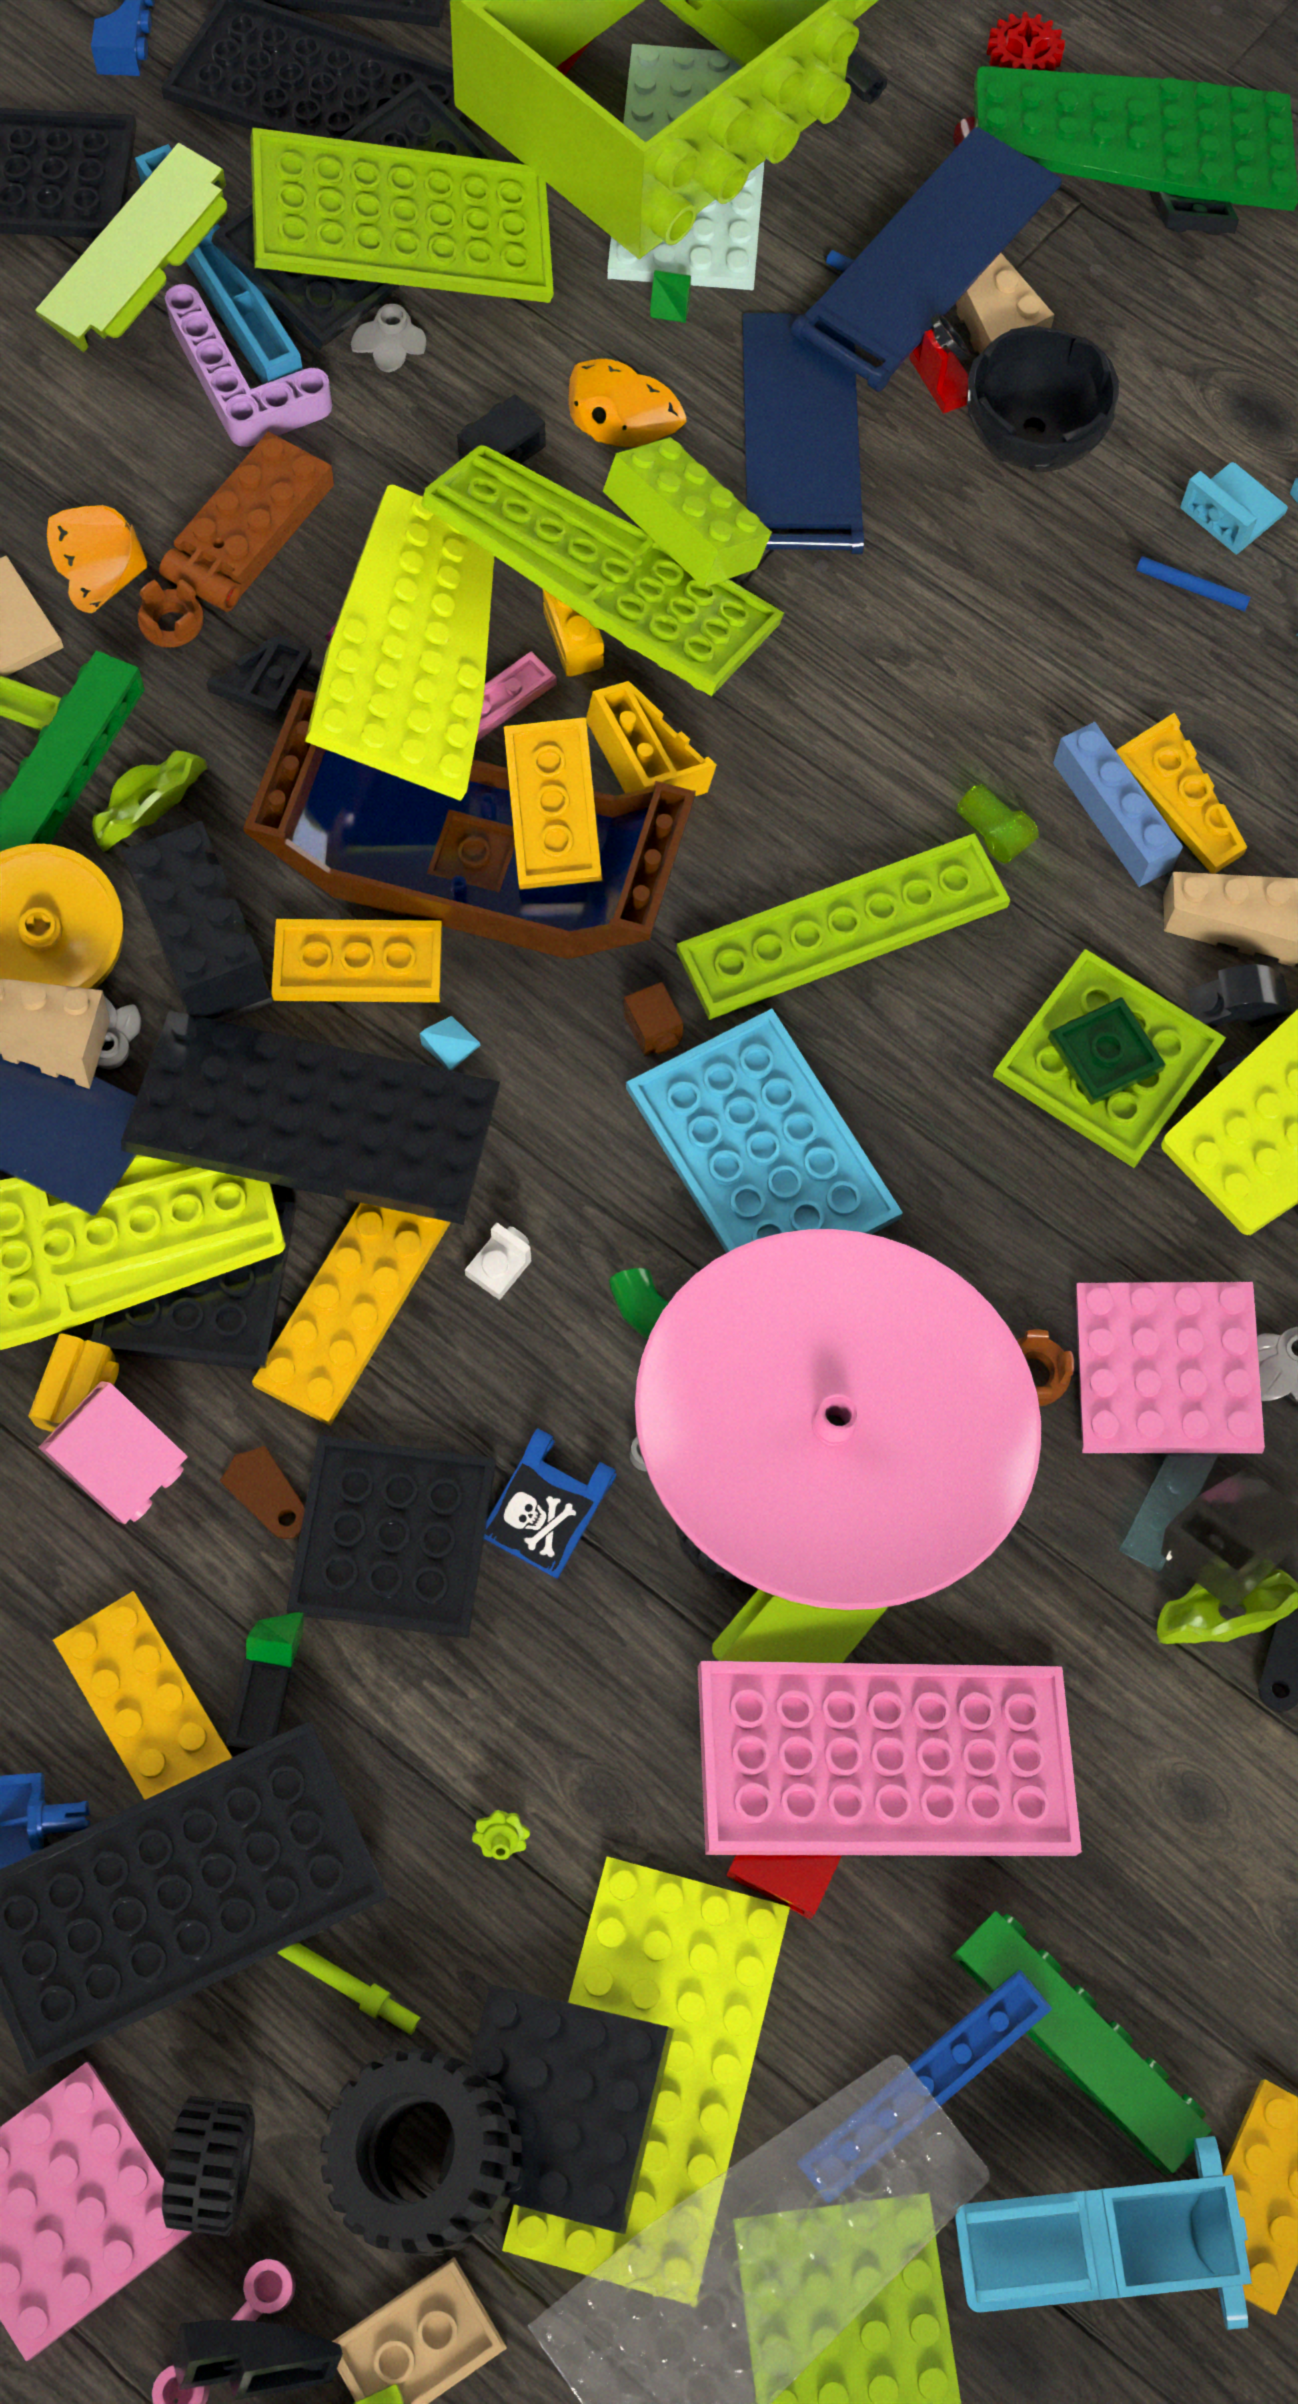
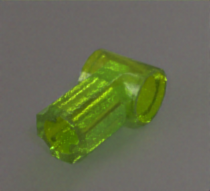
M983 784L972 787L957 805L956 811L985 837V844L989 852L1004 864L1012 861L1039 838L1037 826L1027 814L1019 810L1012 812Z

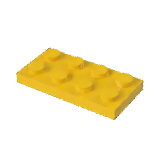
M586 717L504 726L520 889L602 881Z
M276 919L271 993L273 1001L440 1002L442 921Z
M1264 2079L1258 2085L1222 2171L1223 2176L1233 2175L1240 2217H1244L1248 2240L1244 2242L1252 2284L1243 2285L1245 2300L1272 2315H1276L1298 2264V2097Z

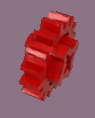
M1023 12L1022 18L1019 19L1014 14H1009L1008 22L999 19L996 28H991L986 51V55L991 56L989 64L990 66L999 65L1001 68L1055 71V67L1061 66L1065 40L1061 39L1062 30H1052L1054 22L1052 20L1045 23L1041 22L1040 14H1037L1034 18H1029L1028 13Z

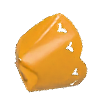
M612 359L589 360L574 366L569 382L568 400L570 415L575 425L583 432L592 436L595 441L619 447H639L675 433L686 423V415L677 397L658 380L637 374L628 365ZM594 365L592 367H589L588 369L582 368L583 366L588 367ZM608 366H611L613 369L620 370L621 372H618V371H612V372H610V369H609ZM646 384L650 385L652 389L658 390L660 392H650ZM575 401H578V406L574 405ZM669 402L672 404V409L677 413V416L668 411ZM596 407H602L606 412V419L603 423L596 422L592 417V412ZM624 425L627 427L626 430H622Z
M104 505L84 506L62 510L49 517L47 540L50 555L57 571L70 580L68 594L73 605L78 610L87 613L95 612L147 568V561L133 525L131 524L130 527L123 516L114 508ZM58 526H61L63 530L68 532L62 541H59L61 532ZM64 554L75 556L72 566H69V560L64 557ZM81 588L91 590L85 598H83L84 592L81 591ZM100 602L98 607H95V605H90L91 603Z

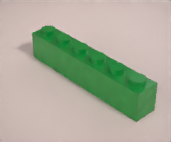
M97 650L90 661L81 666L77 675V682L70 693L63 695L57 713L51 723L45 725L40 731L37 745L31 755L21 761L17 777L10 788L5 789L0 795V852L20 845L51 843L145 691L138 667Z
M994 1911L950 1957L988 1996L1020 1969L1052 2007V2010L1025 2034L1162 2174H1173L1194 2151V2138L1206 2137L1212 2129L1203 2121L1206 2116L1205 2111L1190 2096L1183 2094L1180 2097L1166 2083L1170 2077L1156 2061L1150 2057L1143 2060L1130 2047L1134 2041L1118 2023L1112 2020L1107 2024L1094 2010L1098 2005L1093 1997L1077 1984L1072 1988L1059 1975L1062 1968L1048 1952L1043 1949L1036 1952L1026 1942L1024 1937L1027 1935V1932L1017 1920L1007 1913L1002 1917L997 1911Z

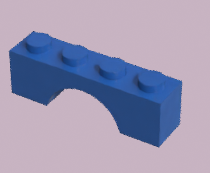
M124 0V3L115 12L95 19L91 50L97 74L140 76L142 60H147L148 43L145 35L146 33H151L152 29L149 6H155V0Z

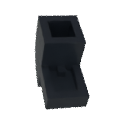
M1249 964L1222 969L1218 971L1219 979L1188 990L1193 1017L1212 1029L1237 1019H1242L1255 1028L1292 1014L1284 976L1265 965Z

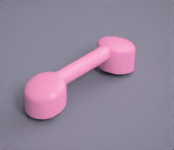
M265 2259L254 2264L249 2269L244 2280L243 2290L247 2301L231 2320L256 2322L262 2313L274 2314L284 2310L291 2303L295 2295L296 2283L290 2268L281 2261ZM173 2365L161 2372L154 2382L152 2390L153 2404H206L210 2387L207 2385L179 2390Z

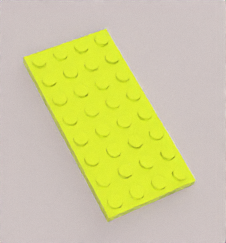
M606 1857L568 2003L660 2024L674 2029L626 2233L624 2235L514 2205L502 2251L695 2306L790 1910L789 1906Z

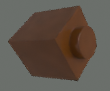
M663 982L624 997V1017L644 1057L654 1052L657 1054L666 1053L674 1049L682 1041L684 1023Z

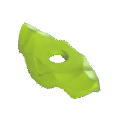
M176 750L160 765L136 766L120 777L112 789L108 807L105 811L93 817V834L102 851H107L120 840L127 838L137 828L152 825L175 804H178L188 786L194 783L199 775L208 768L206 760L189 752Z
M1227 1568L1207 1574L1197 1581L1184 1597L1165 1604L1157 1624L1158 1640L1163 1644L1199 1643L1205 1641L1228 1642L1250 1633L1261 1632L1298 1608V1583L1282 1570H1274L1263 1575H1253L1241 1569ZM1226 1604H1236L1243 1608L1245 1615L1228 1620L1220 1615L1219 1609Z

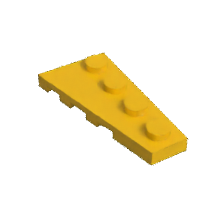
M1173 713L1115 751L1169 827L1209 872L1216 874L1243 856L1247 845L1226 806L1219 803L1213 792V782L1208 773L1204 774L1195 758L1197 753L1190 740H1185L1179 729L1181 723L1176 714Z

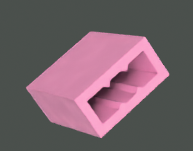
M101 1381L38 1447L109 1515L123 1524H126L129 1519L135 1522L146 1513L152 1505V1501L149 1498L161 1485L167 1488L181 1475L184 1470L181 1464L188 1457L110 1382Z

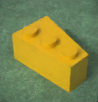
M626 681L592 692L586 722L625 794L654 787L655 781L696 791L695 796L708 793L717 764L709 757L704 759L689 745L690 739L682 731L679 733L675 732L662 719L664 714L632 683Z

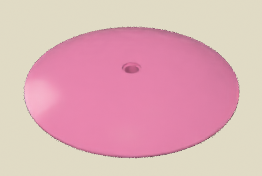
M807 1229L784 1232L757 1239L715 1259L696 1273L675 1294L662 1311L650 1333L642 1354L636 1381L635 1418L641 1455L650 1481L662 1504L678 1527L710 1559L740 1580L769 1594L810 1606L842 1610L876 1609L895 1606L926 1597L955 1583L986 1560L1007 1537L1024 1509L1038 1469L1041 1449V1416L1038 1395L1027 1361L1007 1324L993 1306L971 1284L944 1264L910 1246L867 1233L837 1229ZM826 1416H838L845 1422V1425L835 1426L827 1420Z

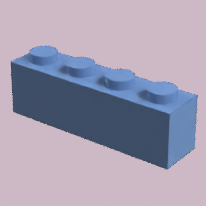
M1096 722L1062 737L1053 762L1054 766L1138 887L1172 871L1183 848L1182 844Z

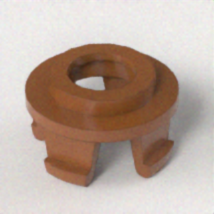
M181 579L177 583V589L162 590L158 582L152 580L140 590L142 605L138 613V624L142 634L148 641L161 647H178L190 642L199 634L203 626L204 615L200 603L195 598L197 595L196 591L189 583ZM176 612L183 615L175 622V631H163L158 626L159 619L167 613Z
M1028 1330L1025 1332L1024 1337L1016 1341L1026 1360H1038L1048 1369L1049 1380L1046 1385L1035 1386L1039 1407L1046 1406L1057 1401L1067 1390L1074 1371V1358L1071 1351L1064 1352L1058 1344L1049 1339V1332L1047 1330Z

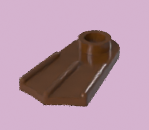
M261 1446L248 1452L235 1454L230 1466L220 1478L222 1485L274 1536L280 1539H293L299 1536L305 1507L267 1448ZM286 1514H294L296 1516L294 1523L290 1526H282L280 1524L282 1517Z

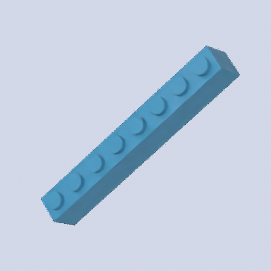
M169 144L135 157L141 186L172 151ZM217 223L186 259V262L262 385L303 370L300 353L261 291L211 242L213 233L221 228Z

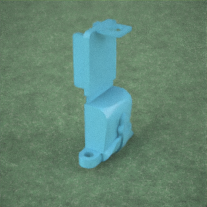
M1215 2136L1194 2138V2151L1199 2179L961 2205L956 2211L955 2219L963 2284L968 2306L975 2312H990L1218 2287L1226 2329L1248 2328V2315L1243 2285L1252 2284L1244 2242L1248 2240L1244 2217H1240L1233 2175L1223 2176Z

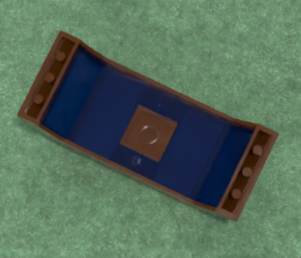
M297 688L243 829L245 834L334 898L417 920L442 921V926L565 959H573L650 940L694 803L696 791L655 781L654 787L617 796L594 791L602 881L520 889L508 768L473 760L467 792L461 801L305 742L316 693Z

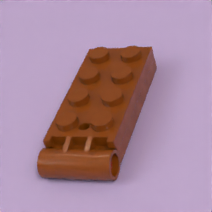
M268 431L173 541L176 548L170 549L164 555L159 568L160 575L175 584L181 579L186 581L194 588L196 596L225 612L231 611L242 594L334 486L332 465Z

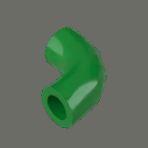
M634 1268L616 1273L610 1277L609 1284L623 1319L644 1339L648 1340L652 1329L669 1302L658 1294L649 1269Z

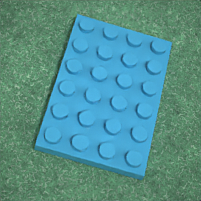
M773 1009L626 1082L628 1093L726 1253L757 1239L784 1232L807 1229H837L872 1235L900 1220L903 1212Z

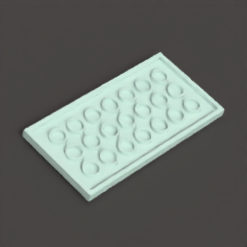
M632 44L623 124L643 141L647 142L742 67L720 50ZM764 162L749 173L744 187L733 200L726 204H720L717 200H714L700 211L691 230L675 245H668L662 241L639 260L611 237L608 279L653 282L654 272L658 270L690 275L691 285L754 290Z

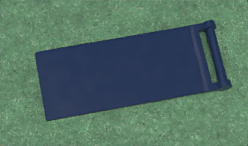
M973 128L805 315H800L794 321L791 327V335L800 341L807 340L866 379L869 387L877 392L882 391L893 373L924 339L925 331L934 328L931 317L937 312L944 317L1061 186L1062 179L981 128ZM820 320L882 361L883 365L873 366L814 327V325Z
M744 313L742 323L747 509L754 513L768 529L850 530V535L771 534L765 550H850L851 554H863L864 532L861 504L856 373L807 340L800 341L791 335V327L794 321L800 315L805 314ZM820 320L816 322L814 327L855 353V343Z
M0 1054V1170L92 1216L96 1215L137 1155L121 1151V1139L137 1097L96 1077H93L91 1087L88 1089L76 1085L75 1079L60 1074L56 1078L41 1073L40 1067L23 1061L15 1064L3 1060L2 1054Z

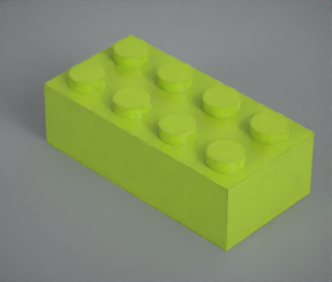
M668 437L616 453L603 492L703 588L757 569L772 531L754 513L750 512L740 503L730 490L724 488L710 475L704 466L695 461L678 442Z

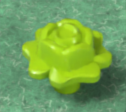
M495 1810L489 1817L476 1821L475 1827L477 1831L473 1833L472 1840L481 1847L484 1856H493L498 1860H506L513 1853L526 1849L525 1839L530 1836V1829L521 1823L517 1813L508 1814L504 1811Z

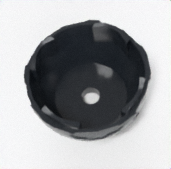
M1034 325L1010 329V331L993 340L973 360L966 389L968 413L978 438L999 461H1005L1032 472L1055 471L1068 467L1084 458L1106 435L1116 416L1114 414L1119 396L1118 383L1120 381L1112 361L1105 352L1086 337H1080L1060 329L1037 327ZM1027 427H1035L1038 428L1042 432V434L1038 436H1033L1026 433L1024 429Z

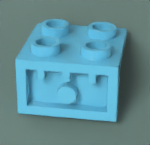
M1234 462L1229 463L1211 479L1201 471L1195 474L1189 480L1180 506L1185 513L1236 555L1285 515L1288 509L1286 504Z

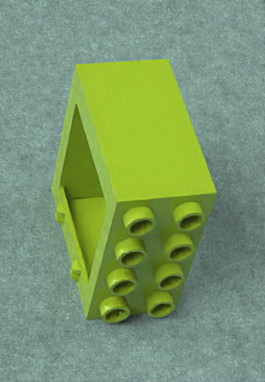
M450 0L455 106L525 165H529L539 177L640 260L662 241L668 245H675L680 242L691 230L697 214L714 200H717L720 204H726L733 200L744 187L749 173L766 159L776 164L786 158L796 145L800 132L818 119L823 124H827L841 113L851 93V87L845 81L848 57L853 52L859 38V30L853 25L856 0H688V3L686 0H659L686 25L689 24L742 68L647 142L638 137L556 69L558 65L645 0Z

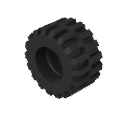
M190 2096L179 2112L174 2127L164 2175L162 2215L166 2228L229 2236L239 2219L250 2172L255 2134V2117L251 2104Z

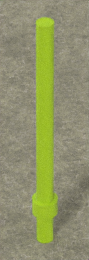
M296 1943L278 1952L279 1955L360 2004L359 2010L372 2018L377 2019L380 2016L410 2035L413 2034L418 2026L421 2017L390 1999V1992L375 1983L370 1987L300 1943Z

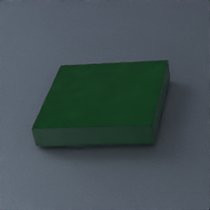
M1122 997L1050 1031L1048 1039L1091 1106L1162 1072L1166 1066Z

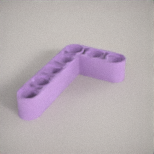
M179 284L171 287L166 292L165 301L171 328L234 444L242 447L258 444L268 431L279 436L321 420L329 415L332 410L329 379L324 371L318 368L303 369L250 390L197 290L190 285Z

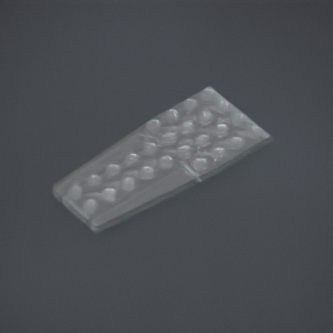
M891 2055L648 2224L534 2319L527 2327L581 2404H771L988 2182L990 2177L989 2170L906 2061L899 2055Z

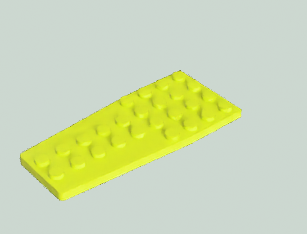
M389 485L381 498L326 650L305 742L461 801L468 788L484 701L494 555L425 509L421 504L423 496L396 485Z
M1298 1009L1165 1135L1161 1143L1162 1150L1234 1226L1245 1235H1252L1298 1204Z
M136 1155L98 1213L92 1216L16 1177L0 1180V1350L47 1337L280 1254L285 1249L286 1244L271 1183Z

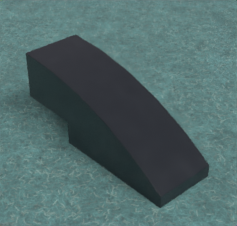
M208 2320L181 2323L171 2350L179 2390L229 2382L234 2400L331 2383L343 2355L340 2344L312 2333L282 2325L247 2320Z

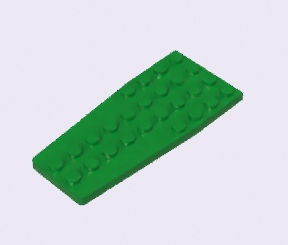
M982 66L977 70L974 81L975 127L981 128L1051 172L1155 192L1161 191L1186 198L1219 200L1232 204L1294 211L1298 203L1290 94L1217 85L1208 82L1177 80L1175 78L1158 79Z

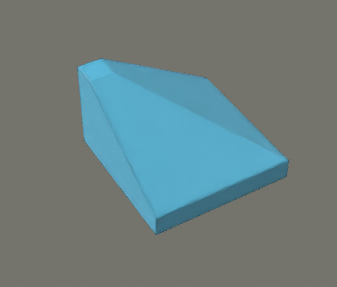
M452 1016L424 1029L420 1033L421 1045L448 1071H452L481 1046L480 1042Z

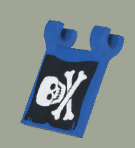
M537 1428L522 1460L487 1520L485 1540L558 1580L599 1504L615 1481L617 1474L615 1469L599 1462L589 1484L586 1485L543 1461L550 1453L555 1440H553L552 1435Z

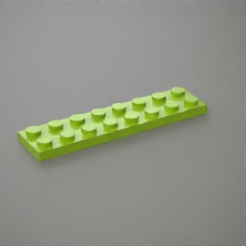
M974 833L677 943L676 952L708 1019L711 1020L1005 909L1009 905L1010 898Z

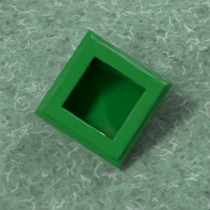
M655 270L650 306V316L652 318L686 323L691 296V276Z
M294 1612L259 1620L247 1636L246 1659L291 1668L303 1636L304 1613Z

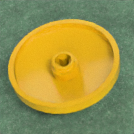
M26 844L0 852V978L96 989L113 970L119 958L124 940V917L121 904L107 876L98 866L83 855L61 846Z

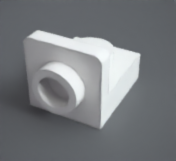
M495 1223L491 1228L490 1240L467 1266L465 1276L500 1300L531 1262L529 1240L516 1228L509 1226L506 1229L499 1223Z

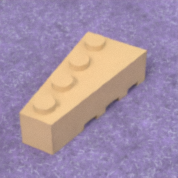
M1002 253L995 258L956 302L958 317L961 323L965 322L971 335L970 342L975 352L979 351L980 354L993 340L1010 331V329L1032 325L1051 328L1054 313Z
M1173 872L1163 895L1165 932L1212 945H1217L1218 942L1239 948L1238 952L1252 956L1257 952L1279 958L1278 963L1295 967L1296 963L1298 964V878Z
M0 978V1054H2L3 1060L15 1064L23 1061L40 1067L41 1073L56 1078L60 1074L75 1079L76 1085L90 1089L110 1023L103 990Z

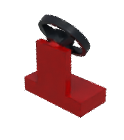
M937 312L931 317L934 333L932 329L925 331L923 344L917 346L910 353L909 359L944 414L967 405L966 389L969 376L958 358L964 361L970 356V352L953 326Z

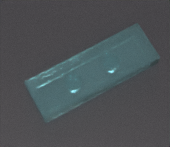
M1167 1453L1118 1551L1160 1572L1218 1454Z

